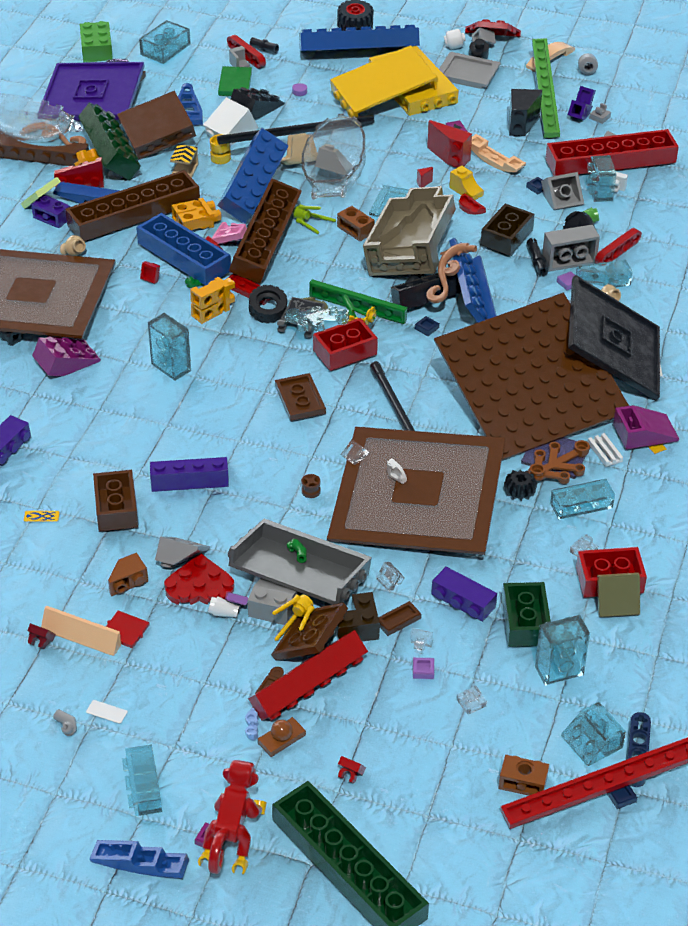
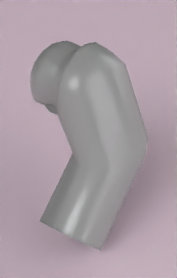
M58 709L54 713L53 718L62 723L63 727H61V730L65 735H73L77 729L75 717Z

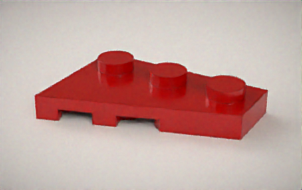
M102 157L97 158L96 161L83 162L82 165H72L54 170V178L58 177L61 182L104 188Z

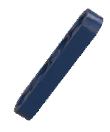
M637 712L632 715L627 759L632 758L633 755L649 752L651 718L646 713ZM638 721H641L643 724L642 730L638 729ZM636 737H640L644 739L645 742L639 744L636 743L633 739ZM646 779L633 783L631 786L641 787L645 784Z

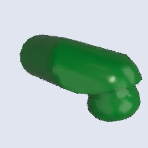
M191 276L185 279L188 288L203 285L199 280L193 279Z
M298 539L289 541L287 548H289L290 552L296 550L297 561L299 563L306 562L307 549Z

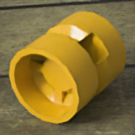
M223 134L214 135L210 138L211 161L215 164H226L231 160L230 143L219 145L217 136Z

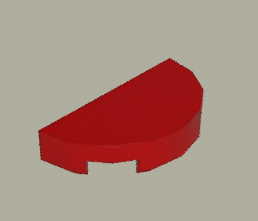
M466 193L460 196L459 208L462 211L473 215L486 213V208Z

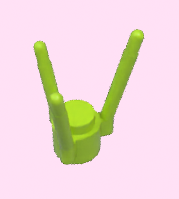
M300 204L295 208L293 214L296 222L301 223L316 234H319V231L305 222L310 216L336 222L334 218L314 214L309 211L320 210V206Z

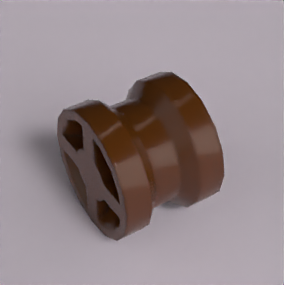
M315 474L303 476L301 479L302 495L306 498L318 497L321 493V480L319 476Z

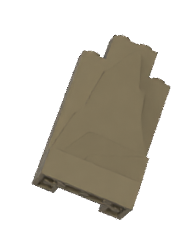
M442 186L410 188L406 197L389 198L363 244L369 276L435 273L439 264L438 244L456 210L453 195H443Z

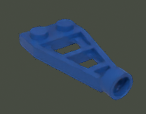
M184 83L181 86L178 98L184 108L194 109V111H186L194 126L203 125V111L193 86L190 83ZM183 99H192V101H182V100H183Z

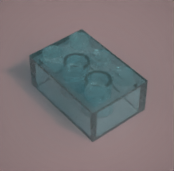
M168 20L139 39L140 55L163 64L191 44L190 29Z
M162 313L149 321L148 333L151 364L176 381L191 371L189 329L166 313Z
M580 615L540 625L535 668L544 685L584 675L590 632Z

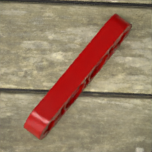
M235 34L227 37V44L230 49L240 46L245 48V59L254 67L261 68L266 65L264 55Z
M631 228L600 250L595 257V263L605 267L636 245L641 238L642 232Z

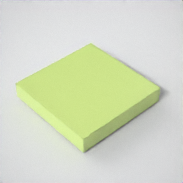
M54 178L24 200L21 204L22 207L25 209L61 182L59 178Z

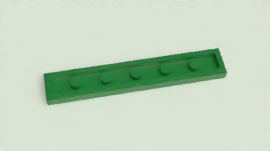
M312 279L309 282V296L346 307L341 297L347 295L354 307L366 313L371 307H375L376 316L401 324H405L407 321V307Z

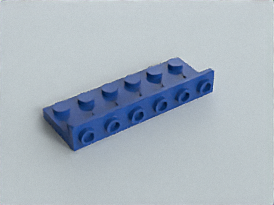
M456 238L449 240L451 247L459 244ZM461 253L460 255L453 256V259L457 260L460 264V270L457 275L466 308L477 322L497 316L481 256L472 258L470 253Z

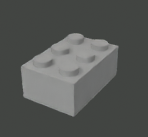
M587 225L545 232L542 256L546 259L545 264L548 271L596 264L595 257L598 254L600 236L594 226Z

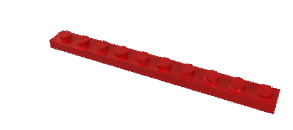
M688 737L502 805L501 813L508 827L512 829L687 764Z

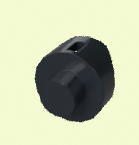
M476 39L471 42L469 56L487 59L489 56L488 43L483 39Z

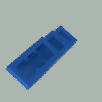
M97 840L90 856V861L137 874L183 878L189 857L187 853H165L162 847H141L139 841Z

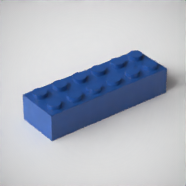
M261 128L253 137L217 206L245 224L254 214L289 145L264 128Z
M163 213L136 227L138 244L194 279L199 280L205 286L215 278H221L229 273L231 265V255Z

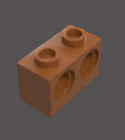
M353 206L337 213V227L358 241L366 239L375 225L374 219Z

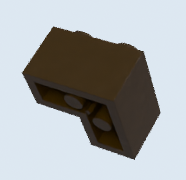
M373 592L352 594V610L346 611L344 619L335 628L337 640L354 630L361 641L379 640L380 622Z

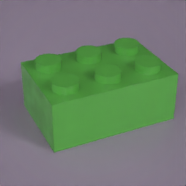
M99 21L96 23L85 22L80 24L83 62L113 60L109 22Z

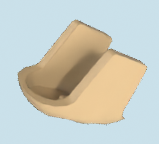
M306 133L288 135L287 145L289 146L287 148V155L281 160L282 164L294 165L316 161L318 153H316L311 135Z

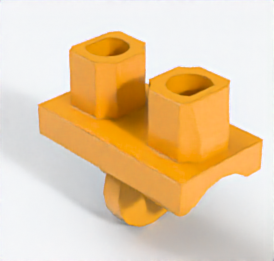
M95 148L88 151L81 150L76 153L78 162L74 164L75 166L82 165L83 162L96 161L100 157Z

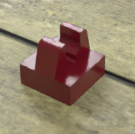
M31 623L27 630L29 632L28 643L34 646L35 641L39 639L38 647L41 649H45L50 641L53 642L56 635L48 629Z

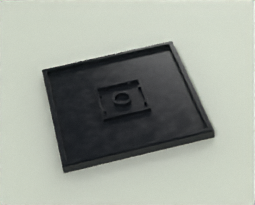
M575 275L572 278L568 348L653 400H658L660 398V326Z

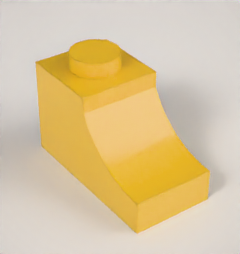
M461 165L450 172L449 188L460 195L466 193L474 200L484 196V190L476 183L472 171Z

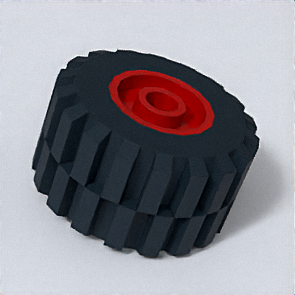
M347 0L342 2L337 9V26L342 31H346L348 27H356V30H361V27L371 26L372 29L374 9L366 1Z

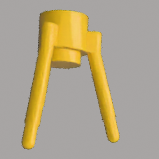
M295 595L292 600L272 612L273 615H276L293 605L292 611L294 614L274 638L275 641L280 639L298 616L304 615L299 627L300 631L303 630L311 612L314 610L313 601L308 596Z

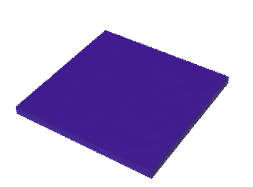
M144 62L56 63L36 116L37 121L80 120L78 116L89 102L94 105L98 104L106 112L110 111L114 114L115 120H119L117 114L132 107L145 67Z

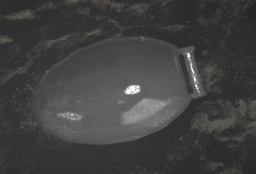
M0 93V134L27 143H46L60 138L68 131L80 132L83 130V125L74 120V115L66 113L61 105L56 104V107L44 100H41V103L32 101L33 98Z
M341 113L336 118L325 119L316 126V131L306 141L302 152V170L312 187L311 197L313 200L323 197L345 198L346 192L357 183L366 163V136L361 123L354 116L352 118L345 117ZM325 144L333 145L354 166L352 171L347 175H342L315 167L319 148Z

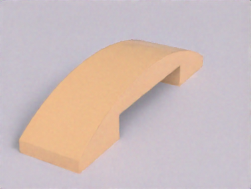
M564 42L551 43L548 45L550 60L561 54L567 56L574 52L575 48ZM532 57L526 64V68L535 72L534 57Z
M478 134L472 136L471 150L487 164L506 172H517L526 165V162L516 156L508 158L488 146L489 141Z

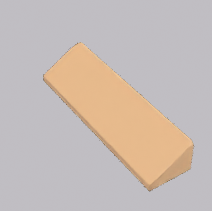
M49 606L45 607L41 627L50 630L56 636L112 656L121 647L119 631Z

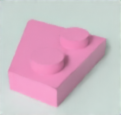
M222 222L212 239L218 244H225L233 240L240 241L247 230L246 224L231 223V226H228L226 222Z

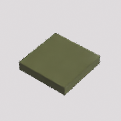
M639 573L597 575L599 617L640 615Z

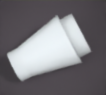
M219 596L217 598L212 597L208 613L213 614L212 616L237 618L240 606Z

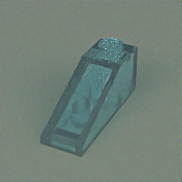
M626 259L577 266L576 275L590 284L600 286L609 284L615 287L630 286L633 273Z

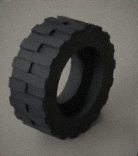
M258 286L250 293V315L262 323H275L281 319L287 308V295L277 286ZM263 299H272L276 301L277 305L273 309H264L260 307L259 303Z

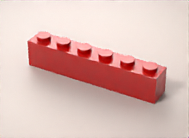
M354 630L248 698L255 711H257L261 721L267 718L271 721L282 714L280 710L284 707L288 710L298 704L297 699L303 696V698H306L315 692L313 688L317 685L323 687L331 682L330 677L336 674V676H339L348 670L346 666L350 663L354 666L363 660L362 656L368 650Z

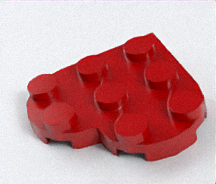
M202 553L176 570L164 581L166 597L179 605V602H190V605L198 601L208 605L212 597L217 598L219 596L225 599L226 592L233 593L235 588L234 579Z

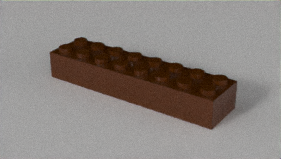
M185 170L66 208L67 225L76 236L81 237L83 241H88L107 233L148 221L160 213L172 212L173 204L192 200L198 201L200 189L199 185Z
M271 178L237 248L229 272L261 284L295 210L302 190Z

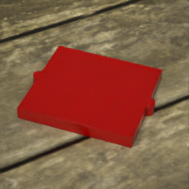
M118 610L112 619L107 621L106 627L119 631L121 644L133 648L138 640L143 638V633L150 623Z

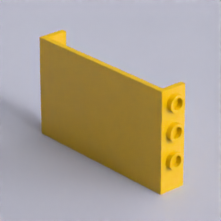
M411 45L330 79L331 91L335 99L340 101L341 107L346 109L349 118L358 117V113L428 83L436 90L438 82L437 75L431 71L430 66L424 62L422 56L418 55Z
M413 46L417 54L421 55L424 62L430 66L431 71L437 75V89L435 90L428 83L393 99L409 116L458 103L459 90L417 46ZM394 52L370 57L369 63Z

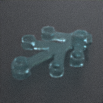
M315 306L299 312V309L294 308L287 310L284 316L285 321L296 323L299 331L309 329L308 322L303 320H308L312 323L316 332L325 330L324 322L319 320H336L340 325L348 323L349 320L348 310H338L337 307H329L321 311L320 306Z

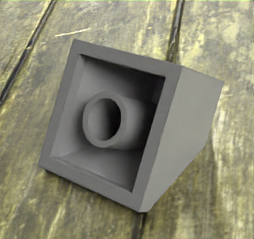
M325 144L318 150L315 167L345 176L353 170L354 166L333 145Z
M160 536L155 560L160 561L161 566L172 568L173 565H180L200 553L208 551L210 546L176 537Z

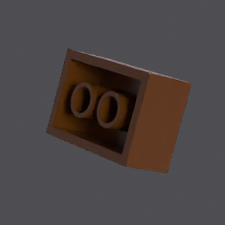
M132 469L93 473L99 532L137 528L138 519Z

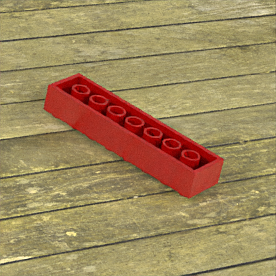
M669 129L547 143L545 159L554 176L578 172V175L591 174L594 172H608L611 170L676 163L679 146Z

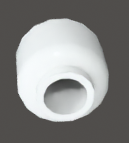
M460 29L447 31L444 36L446 47L450 50L463 47V42L466 41L465 34L461 33Z

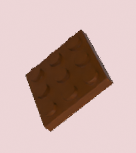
M343 602L314 608L302 631L299 630L304 615L298 616L272 652V657L275 660H282L320 653L324 649L327 640L334 634L337 625L344 619V614L348 607Z

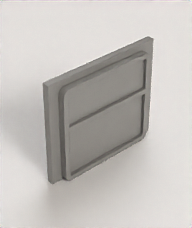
M450 52L439 70L452 83L482 89L489 85L501 62Z

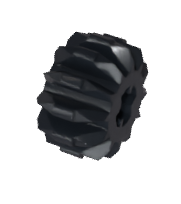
M521 469L518 472L512 470L511 474H507L504 482L507 496H512L513 500L519 498L521 501L523 498L529 500L531 496H534L537 488V479H535L534 474H529L528 470L525 472L521 471Z

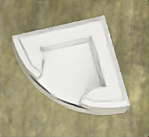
M391 458L387 462L388 476L404 484L407 481L406 474L402 467Z

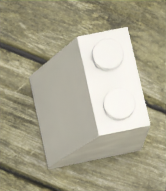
M227 97L203 124L209 137L217 134L226 135L258 129L250 110Z

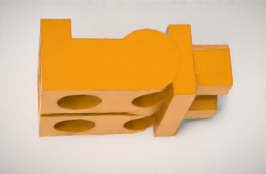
M198 198V201L192 200L172 205V219L189 230L213 228L214 222L221 221V212L219 209L216 210L213 200L206 202L203 198Z
M217 277L202 288H191V316L203 324L222 314L223 311H229L230 304L235 302V296L230 292L231 289L235 288V282L230 278L222 280Z

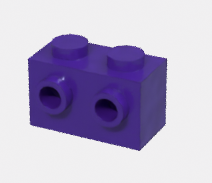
M46 195L41 196L31 204L33 218L56 228H61L67 223L65 209L69 208L70 205Z

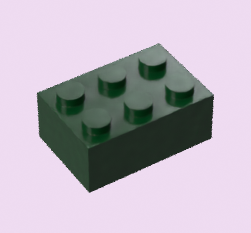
M545 582L503 583L502 606L508 647L550 646L552 626Z

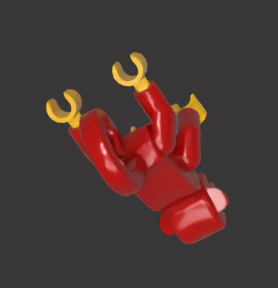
M233 760L230 767L223 770V777L230 786L225 788L224 793H221L214 804L215 810L218 811L217 820H212L205 830L203 841L205 851L198 859L199 866L203 863L204 858L209 861L208 869L212 874H219L224 861L222 846L224 841L234 843L239 841L237 855L239 856L232 866V872L235 873L237 865L243 868L242 875L248 868V861L245 857L248 856L251 836L243 824L246 815L254 819L260 814H265L267 805L265 801L251 799L247 788L252 787L259 780L254 768L255 765L251 762Z

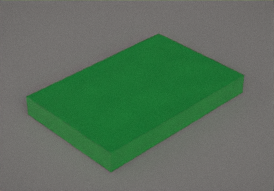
M222 66L218 95L231 96L233 89H240L241 87L250 89L252 67Z

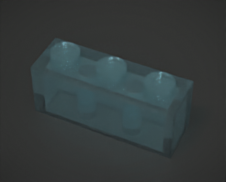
M607 479L595 480L553 489L551 491L550 505L559 520L611 509L614 505L615 493Z
M152 744L125 748L126 758H122L124 772L128 771L129 776H125L126 790L131 789L132 793L127 794L129 808L134 807L135 816L162 812Z

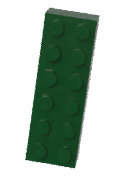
M89 102L78 116L99 157H102V163L105 168L130 181L141 167L138 157L133 153L134 150L128 144L129 141L125 138L124 132L120 129V124L115 120L114 114L110 111H104L98 104L94 105Z

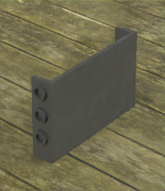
M265 518L253 529H250L244 537H241L228 551V566L333 605L342 603L344 600L347 601L350 594L357 590L358 585L366 580L369 575L372 557ZM298 539L307 549L306 562L299 563L297 561L296 550L290 552L289 548H287L289 541Z

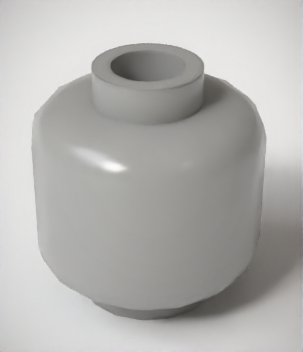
M587 53L579 58L578 67L583 74L591 75L597 70L598 62L594 55Z

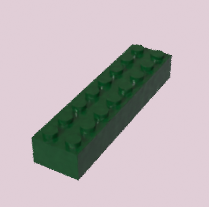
M306 781L272 804V818L277 826L372 926H419L428 919V901L309 781Z

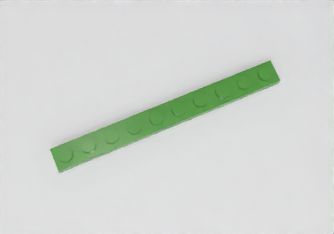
M547 38L532 39L538 90H542L541 117L544 138L560 137Z

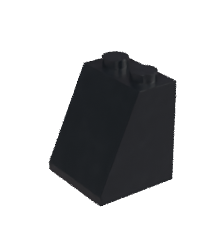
M511 89L509 136H526L538 121L541 111L542 90Z

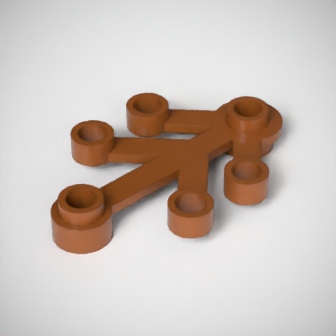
M579 440L575 442L574 450L557 458L561 445L558 442H551L549 444V463L542 465L546 452L538 449L534 452L535 463L530 466L528 472L529 474H534L537 481L544 478L558 479L561 484H567L570 481V473L566 471H573L574 475L582 476L585 473V466L580 463L569 464L566 462L577 456L580 458L585 457L589 453L590 445L587 441ZM552 469H557V470H565V471H562V472H554V471H550V470H552Z

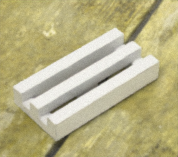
M605 433L601 434V437L597 435L594 439L592 437L588 438L590 447L605 467L623 462V456Z

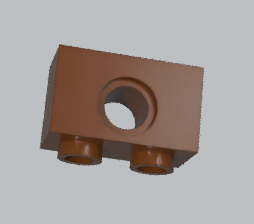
M505 754L498 789L527 796L543 791L546 787L549 764Z

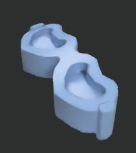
M251 708L245 716L248 725L245 734L251 740L257 739L259 732L258 713L254 708Z

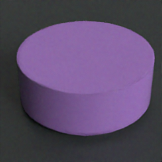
M303 83L294 84L292 86V93L296 96L306 95L307 85Z

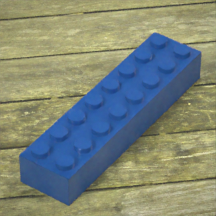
M400 25L390 26V29H386V26H375V29H371L370 26L361 27V30H356V27H348L346 31H342L341 28H331V31H327V28L317 29V32H312V29H303L302 33H299L300 51L420 46L419 27L415 28V25H405V28H400Z

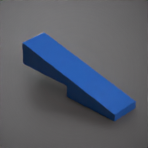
M60 182L54 189L53 194L78 203H84L86 200L90 201L118 192L119 190Z

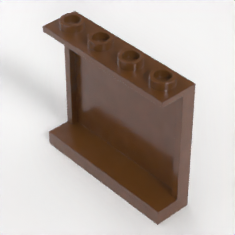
M175 90L117 114L138 160L196 136L193 124Z

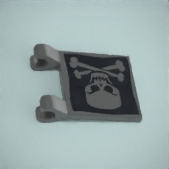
M292 297L283 316L277 322L279 326L278 331L285 332L287 323L305 326L304 331L306 332L304 337L311 338L314 328L325 308V303Z

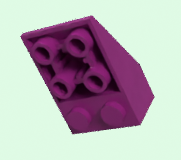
M39 338L32 354L33 358L48 376H66L101 361L96 352L87 344V341L81 338Z
M635 405L615 409L613 425L625 449L679 441V437L667 414Z

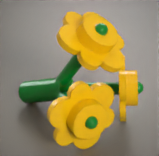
M347 295L341 297L348 310V316L341 319V324L357 319L358 317H356L355 312L366 316L361 319L367 326L369 323L374 322L376 318L375 307H371L366 313L354 307Z

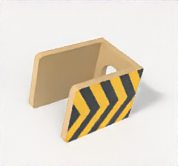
M177 145L170 158V162L177 163L172 174L185 170L191 178L193 177L199 165L198 147Z

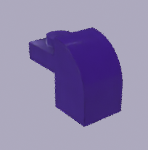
M580 86L576 101H571L567 115L585 120L592 110V102L596 90Z

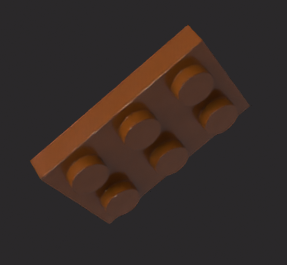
M310 373L275 380V387L290 421L326 414V407Z

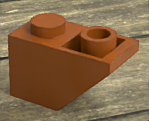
M137 552L118 559L108 579L111 597L148 582L147 567Z

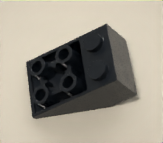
M243 87L233 89L230 99L248 108L253 118L259 119L285 103L279 100L280 97L270 95L269 91L265 89L257 90L250 88L249 90Z

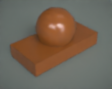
M293 717L287 721L277 720L272 724L269 732L258 738V744L272 757L306 736V730Z

